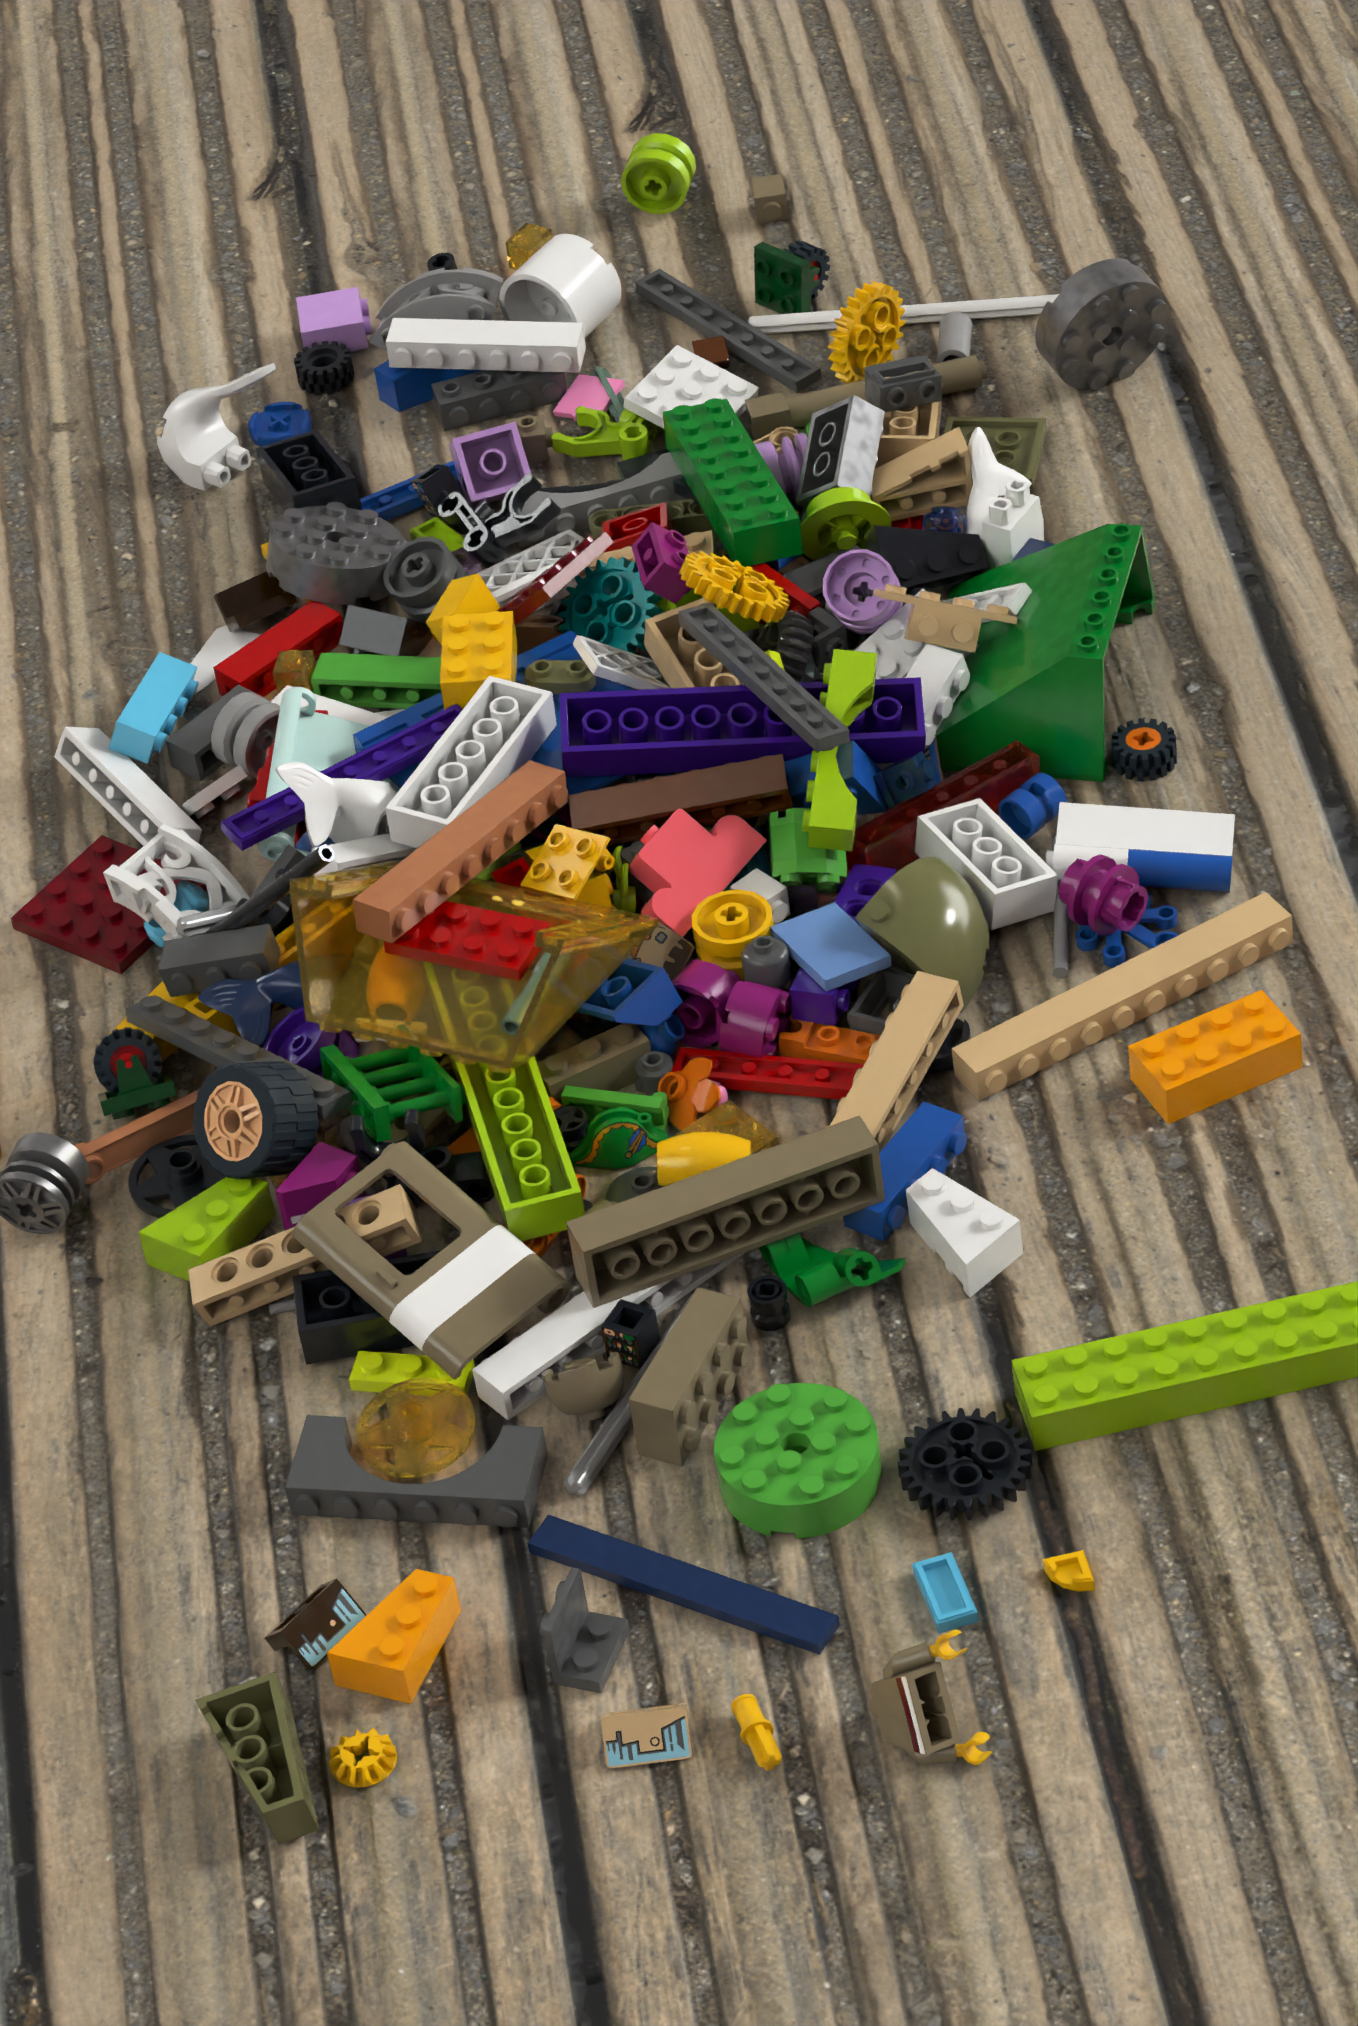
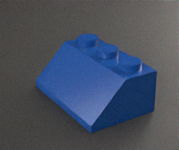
M594 950L544 998L549 1005L619 1023L659 1026L671 1017L672 1012L683 1002L663 967Z

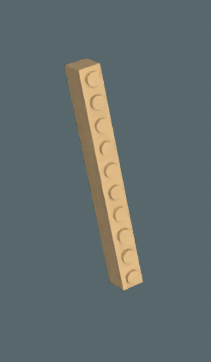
M1264 892L953 1047L954 1075L981 1101L1293 944L1292 915L1267 892Z

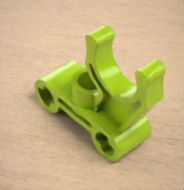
M579 406L575 410L577 424L579 426L592 427L595 430L579 437H570L557 432L551 438L553 450L556 453H564L575 458L622 454V460H627L651 453L650 443L664 429L627 409L622 411L618 422L612 423L606 412Z

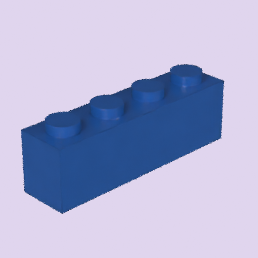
M923 1101L879 1153L885 1201L843 1216L844 1226L881 1241H885L894 1229H898L908 1214L906 1189L932 1168L944 1174L946 1167L953 1158L963 1152L967 1143L963 1116Z

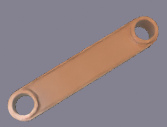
M199 1089L95 1140L74 1145L81 1151L88 1162L90 1173L85 1184L97 1182L105 1173L140 1157L148 1149L162 1141L194 1131V1104L197 1100Z

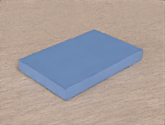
M835 902L770 927L771 937L784 942L788 946L790 957L825 991H830L892 966L891 955Z

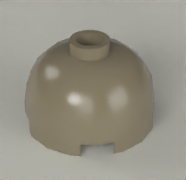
M618 1352L611 1353L607 1361H604L602 1353L563 1363L565 1371L554 1375L552 1369H547L541 1373L545 1390L556 1408L568 1415H581L583 1421H590L605 1416L604 1408L617 1401L624 1386L623 1367Z

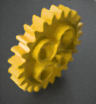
M872 281L871 285L864 283L862 289H855V298L847 297L848 306L846 308L840 307L842 316L840 319H834L837 328L830 332V335L834 337V341L828 345V348L833 350L828 360L834 362L830 369L836 372L835 377L841 379V382L847 384L865 380L866 366L894 360L892 352L899 349V345L896 343L897 339L903 337V333L899 332V329L905 324V320L900 319L905 309L900 307L903 299L898 297L899 291L894 290L892 286Z
M702 551L699 554L692 552L691 555L687 554L679 571V574L682 575L681 580L686 581L687 587L694 588L695 594L701 595L705 598V601L717 604L718 608H727L731 614H735V612L740 613L745 619L749 617L757 622H760V619L767 623H770L771 620L777 623L779 619H783L790 600L787 599L788 594L782 592L783 588L775 586V581L769 580L764 576L765 574L754 571L750 566H741L737 560L731 562L725 556L719 557L713 553H710L708 556Z

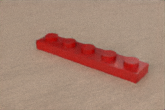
M680 1047L671 1072L682 1071L690 1060L702 1057L712 1061V1069L707 1079L719 1082L725 1089L841 1100L850 1091L856 1071L859 1068L862 1069L864 1065L763 1055L761 1058L737 1052Z

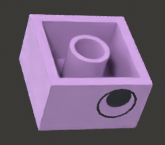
M516 421L454 438L449 445L462 491L467 501L474 507L483 499L488 503L504 499L509 489L520 482L527 473H531Z

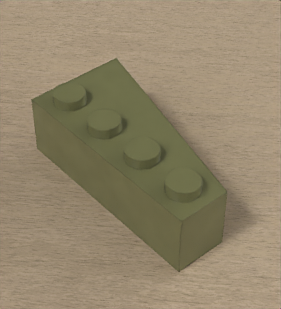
M276 1672L196 1699L195 1701L211 1733L277 1843L281 1844L318 1831L319 1826L291 1703Z

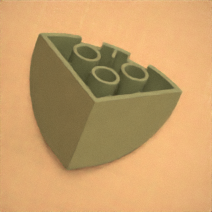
M925 857L906 865L895 873L876 892L855 918L862 928L891 955V962L906 973L915 975L917 971L959 981L964 1004L960 1011L962 1013L973 998L984 975L982 968L986 950H989L988 923L985 920L978 897L962 875L948 862L939 857Z

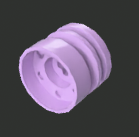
M799 433L795 435V450L788 436L783 437L780 454H777L770 440L756 443V448L785 495L786 493H791L795 502L807 444L806 434Z
M850 550L839 555L828 566L823 577V595L828 607L833 612L835 618L845 624L846 629L858 634H873L903 605V602L874 596L875 588L885 590L886 584L901 585L890 564L880 554L870 550ZM866 590H869L872 597L868 596L862 602L859 595H865Z

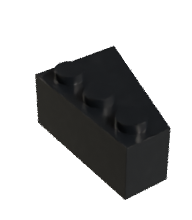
M875 525L864 534L868 550L880 554L890 564L901 587L907 588L906 591H912L913 587L930 589L967 580L982 574L989 567L978 534Z

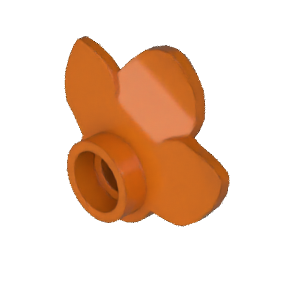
M694 1058L688 1062L682 1071L668 1072L659 1081L657 1091L664 1092L667 1095L669 1120L680 1130L692 1131L698 1112L707 1113L713 1110L721 1099L719 1086L707 1079L712 1069V1061L707 1058Z

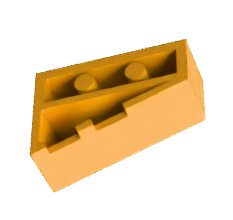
M415 1569L327 1652L335 1686L411 1704L461 1612L454 1577Z

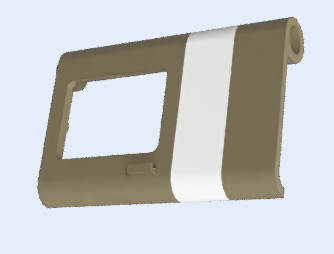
M404 1141L388 1145L376 1160L306 1213L293 1230L292 1236L454 1380L461 1376L463 1368L473 1358L536 1307L545 1314L550 1313L562 1304L570 1291V1283ZM384 1175L399 1178L461 1233L457 1239L411 1275H404L335 1215L341 1208Z

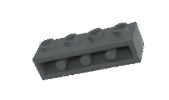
M484 370L431 384L435 410L444 431L559 402L567 392L564 372Z

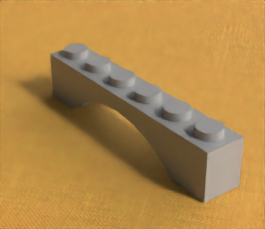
M665 453L660 455L640 473L608 487L574 493L537 491L525 502L522 508V515L536 510L546 498L552 499L561 508V512L542 531L517 541L519 548L543 542L570 529L574 532L588 529V519L596 511L686 500L674 493L673 481L683 477L671 454Z

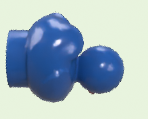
M674 1013L659 1026L636 1024L648 1038L651 1051L663 1052L669 1056L676 1051L678 1040L682 1039L685 1034L682 1021Z

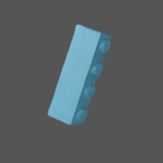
M159 652L116 721L109 749L148 764L154 752L160 754L167 735L171 736L177 719L182 718L188 700L192 701L199 684L198 681L194 680L197 666Z

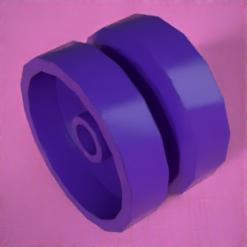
M306 1005L292 1011L278 1023L269 1035L263 1049L281 1056L323 1078L320 1055L321 1047L334 1044L344 1056L352 1059L358 1056L359 1046L355 1038L343 1027L337 1025L326 1011L316 1005Z

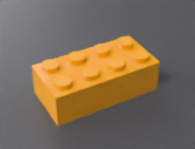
M1259 990L1128 1046L1130 1079L1167 1124H1171L1303 1067L1301 1033L1263 990Z

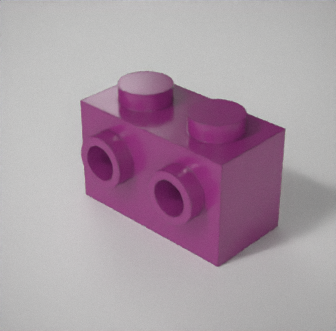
M651 522L631 546L644 588L677 604L684 594L692 590V588L686 586V581L681 580L682 575L679 574L687 554H689L687 542L679 532L675 530L668 531Z

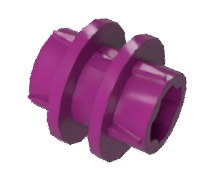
M1102 854L1092 857L1089 861L1077 858L1064 873L1058 892L1061 902L1067 905L1068 916L1072 922L1082 926L1089 925L1093 932L1104 936L1110 935L1118 929L1130 932L1142 918L1149 897L1147 896L1146 889L1139 885V876L1134 868L1124 864L1117 865L1114 859Z

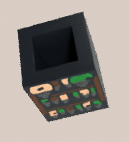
M437 464L410 481L430 516L441 517L438 513V506L440 501L449 493L458 492L466 499L452 472L446 465Z
M622 1299L619 1300L601 1325L607 1359L611 1353L618 1352L622 1364L641 1369L660 1341L655 1309Z

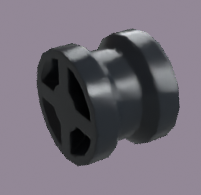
M565 1105L555 1109L554 1114L567 1152L571 1153L584 1139L588 1129V1119L585 1110L581 1107Z

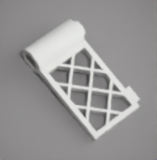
M576 636L573 646L593 675L638 690L670 688L652 659L583 636Z

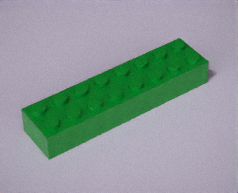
M713 398L702 404L693 406L680 405L672 410L663 412L666 447L733 562L737 560L741 566L746 567L803 554L800 518L728 400Z

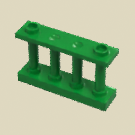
M405 1027L397 1029L399 1047L352 1059L344 1056L334 1044L320 1048L323 1078L351 1091L352 1105L347 1107V1109L353 1116H362L364 1118V1128L377 1143L391 1139L390 1124L394 1123V1119L405 1117V1112L408 1109H417L420 1113L442 1107L455 1122L463 1121L462 1106L466 1104L463 1086L460 1083H456L427 1052L418 1038L415 1039ZM398 1062H401V1063H402V1064H400V1065H396V1066L384 1068V1069H381V1070H377V1071H373V1072H369V1073H365V1074L362 1073V1071H366V1070H370V1069H374V1068H378V1067H382V1066H386V1065H390V1064H394V1063H398ZM411 1077H415V1078H416V1079H414V1080H410V1081H406V1082H402V1083H398V1084H394V1085H390V1086H386V1087H382V1088H378V1089L375 1087V1086H379V1085H383V1084H387V1083H391V1082H395V1081H399V1080H403V1079H407V1078H411ZM429 1092V1095L390 1104V1101Z

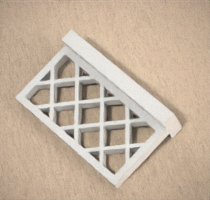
M571 529L561 532L478 572V574L501 607L518 591L532 583L536 577L546 569L551 568L560 559L553 557H561L568 552L570 553L585 538ZM569 542L571 543V545L562 546V545H564V544H566V543H569ZM528 570H537V571H532V572H524V571H528ZM575 578L535 611L554 603L555 599H562L570 595L566 588L567 586L576 588L578 584ZM496 584H508V585L496 586Z

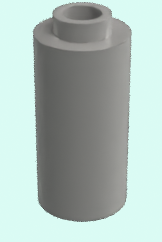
M950 312L942 317L939 330L937 363L970 356L972 321L966 314Z

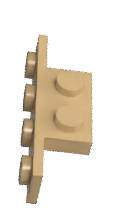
M886 584L885 590L875 588L874 596L911 604L904 638L922 643L975 653L982 618L1016 624L1018 617L1008 614V607L988 604L987 610L974 608L975 601L954 597L953 603L940 601L941 594L920 590L919 597L907 595V588L897 585Z

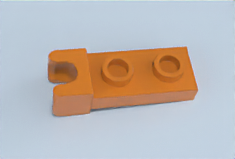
M790 1014L791 1033L781 1032L779 1034V1051L781 1057L864 1065L869 1057L872 1043L878 1040L881 1035L792 1019V1014Z

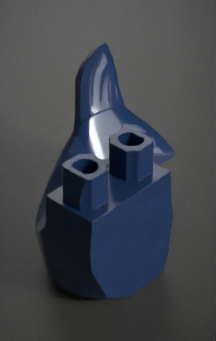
M325 954L289 963L270 971L258 979H224L215 982L206 988L198 996V999L203 1004L232 1016L241 1037L263 1048L271 1031L273 1005L276 1003L286 1005L293 1010L306 1005H316L326 1011L337 1025L351 1033L355 1028L356 1022L362 1020L369 1011L367 985L370 975L346 956L341 954Z

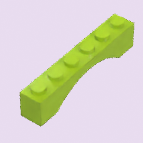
M833 649L832 663H825L823 684L828 685V692L820 693L819 702L847 728L873 702L877 653ZM839 746L829 751L816 752L812 750L810 772L816 773L815 780H808L806 802H812L811 810H804L802 832H808V847L852 852L856 828L857 799L847 788L839 772L836 759Z

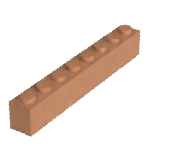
M531 760L525 763L353 899L356 931L390 943L395 942L568 802L565 771Z

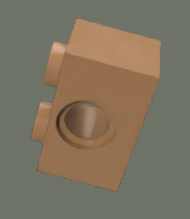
M529 615L515 626L517 656L564 634L565 632L558 630V627L566 621L554 615Z

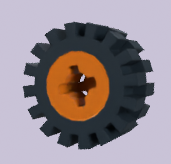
M1139 718V723L1137 724L1130 720L1127 722V728L1120 725L1117 728V732L1112 734L1111 746L1114 769H1117V773L1121 776L1126 773V779L1132 780L1134 776H1137V781L1144 782V777H1149L1150 781L1156 780V774H1159L1161 777L1166 776L1167 770L1172 771L1174 764H1177L1176 735L1173 728H1167V723L1163 721L1157 725V719L1152 718L1149 723H1145V718Z

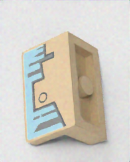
M687 1703L602 1713L600 1717L606 1765L610 1769L689 1759L692 1756Z

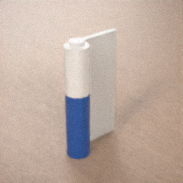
M1060 802L1054 851L1047 850L1046 864L1058 875L1057 881H1061L1068 867L1077 858L1089 861L1092 857L1102 854L1114 859L1117 865L1124 864L1134 868L1139 876V885L1142 887L1230 893L1235 814Z

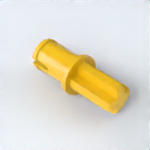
M740 1695L731 1703V1711L741 1728L740 1738L745 1745L750 1747L759 1767H764L766 1771L774 1770L776 1765L781 1764L782 1755L772 1736L774 1732L773 1725L764 1718L754 1695Z

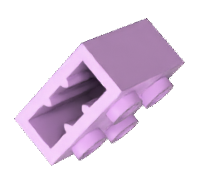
M358 287L296 297L304 347L312 348L311 344L317 342V345H322V341H328V344L331 345L332 341H336L338 346L342 343L346 345L350 353L368 348L366 335H372L367 299H360Z

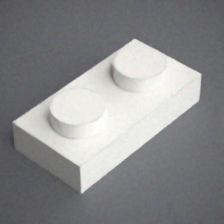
M239 764L179 807L189 817L194 814L199 819L215 808L211 801L219 796L225 801L241 790L237 783L246 778L247 774Z

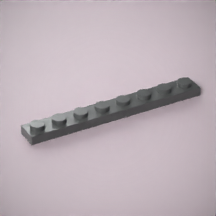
M658 269L635 282L638 294L708 338L724 336L726 348L796 393L822 379L820 367L663 270Z
M711 603L678 611L679 625L816 752L829 751L836 746L850 742L849 729Z
M155 995L142 998L140 1002L126 1008L127 1022L217 1067L231 1063L281 1061L284 1064L292 1065L299 1073L303 1074L308 1085L311 1086L315 1102H317V1115L321 1119H325L352 1105L351 1091L281 1056L275 1055L232 1032L218 1027L208 1020H204Z

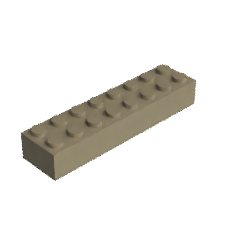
M859 1115L570 1220L566 1224L576 1278L592 1307L595 1308L885 1201L879 1146Z

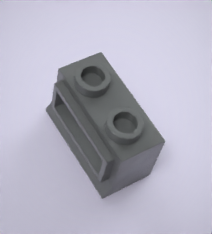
M926 354L866 366L865 397L872 405L885 412L942 401V375L930 364Z
M890 968L878 971L873 979L867 981L864 991L857 1002L852 1003L848 1009L846 1022L850 1029L881 1035L885 1029L886 1018H878L889 1002L894 1003L893 1012L895 1011L901 1000L903 988L906 984L911 983L915 975Z

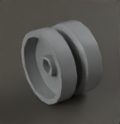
M243 692L231 698L221 709L214 722L211 744L216 758L233 768L240 764L247 775L257 779L258 770L263 768L266 761L267 748L273 744L276 737L280 706L254 692Z

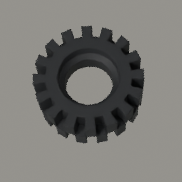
M322 341V345H317V342L311 344L312 348L305 346L302 348L303 352L296 354L297 358H294L298 384L302 390L306 389V392L309 394L315 391L316 395H321L322 391H326L328 395L332 394L334 389L339 392L342 390V385L348 387L350 381L354 379L355 373L349 348H346V345L343 343L338 346L336 341H332L331 345L328 344V341Z

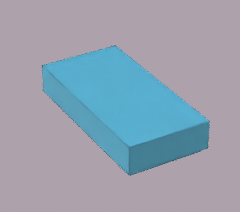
M952 1552L912 1563L913 1575L938 1633L979 1622L977 1609Z

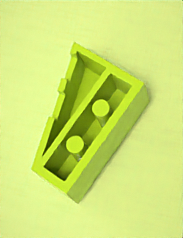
M226 1177L139 1231L138 1234L146 1264L189 1281V1269L248 1246L276 1215L268 1182L258 1178L235 1179L234 1177Z

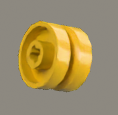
M736 889L721 891L708 896L699 903L691 916L697 959L716 964L724 970H732L739 975L741 980H745L741 959L744 947L759 936H771L770 927L774 923L772 908L767 900L755 892Z

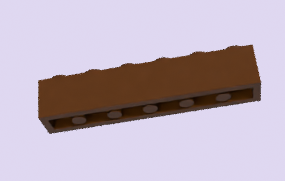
M783 754L766 755L758 759L737 763L730 762L722 766L701 770L694 769L686 773L665 777L658 776L650 780L622 783L614 787L586 790L578 794L568 795L572 828L607 836L610 838L608 845L641 839L654 824L660 829L679 808L687 812L703 827L715 825L719 819L727 815L748 819L769 815L771 812L776 811L778 813L784 812L786 809L793 808L789 777Z

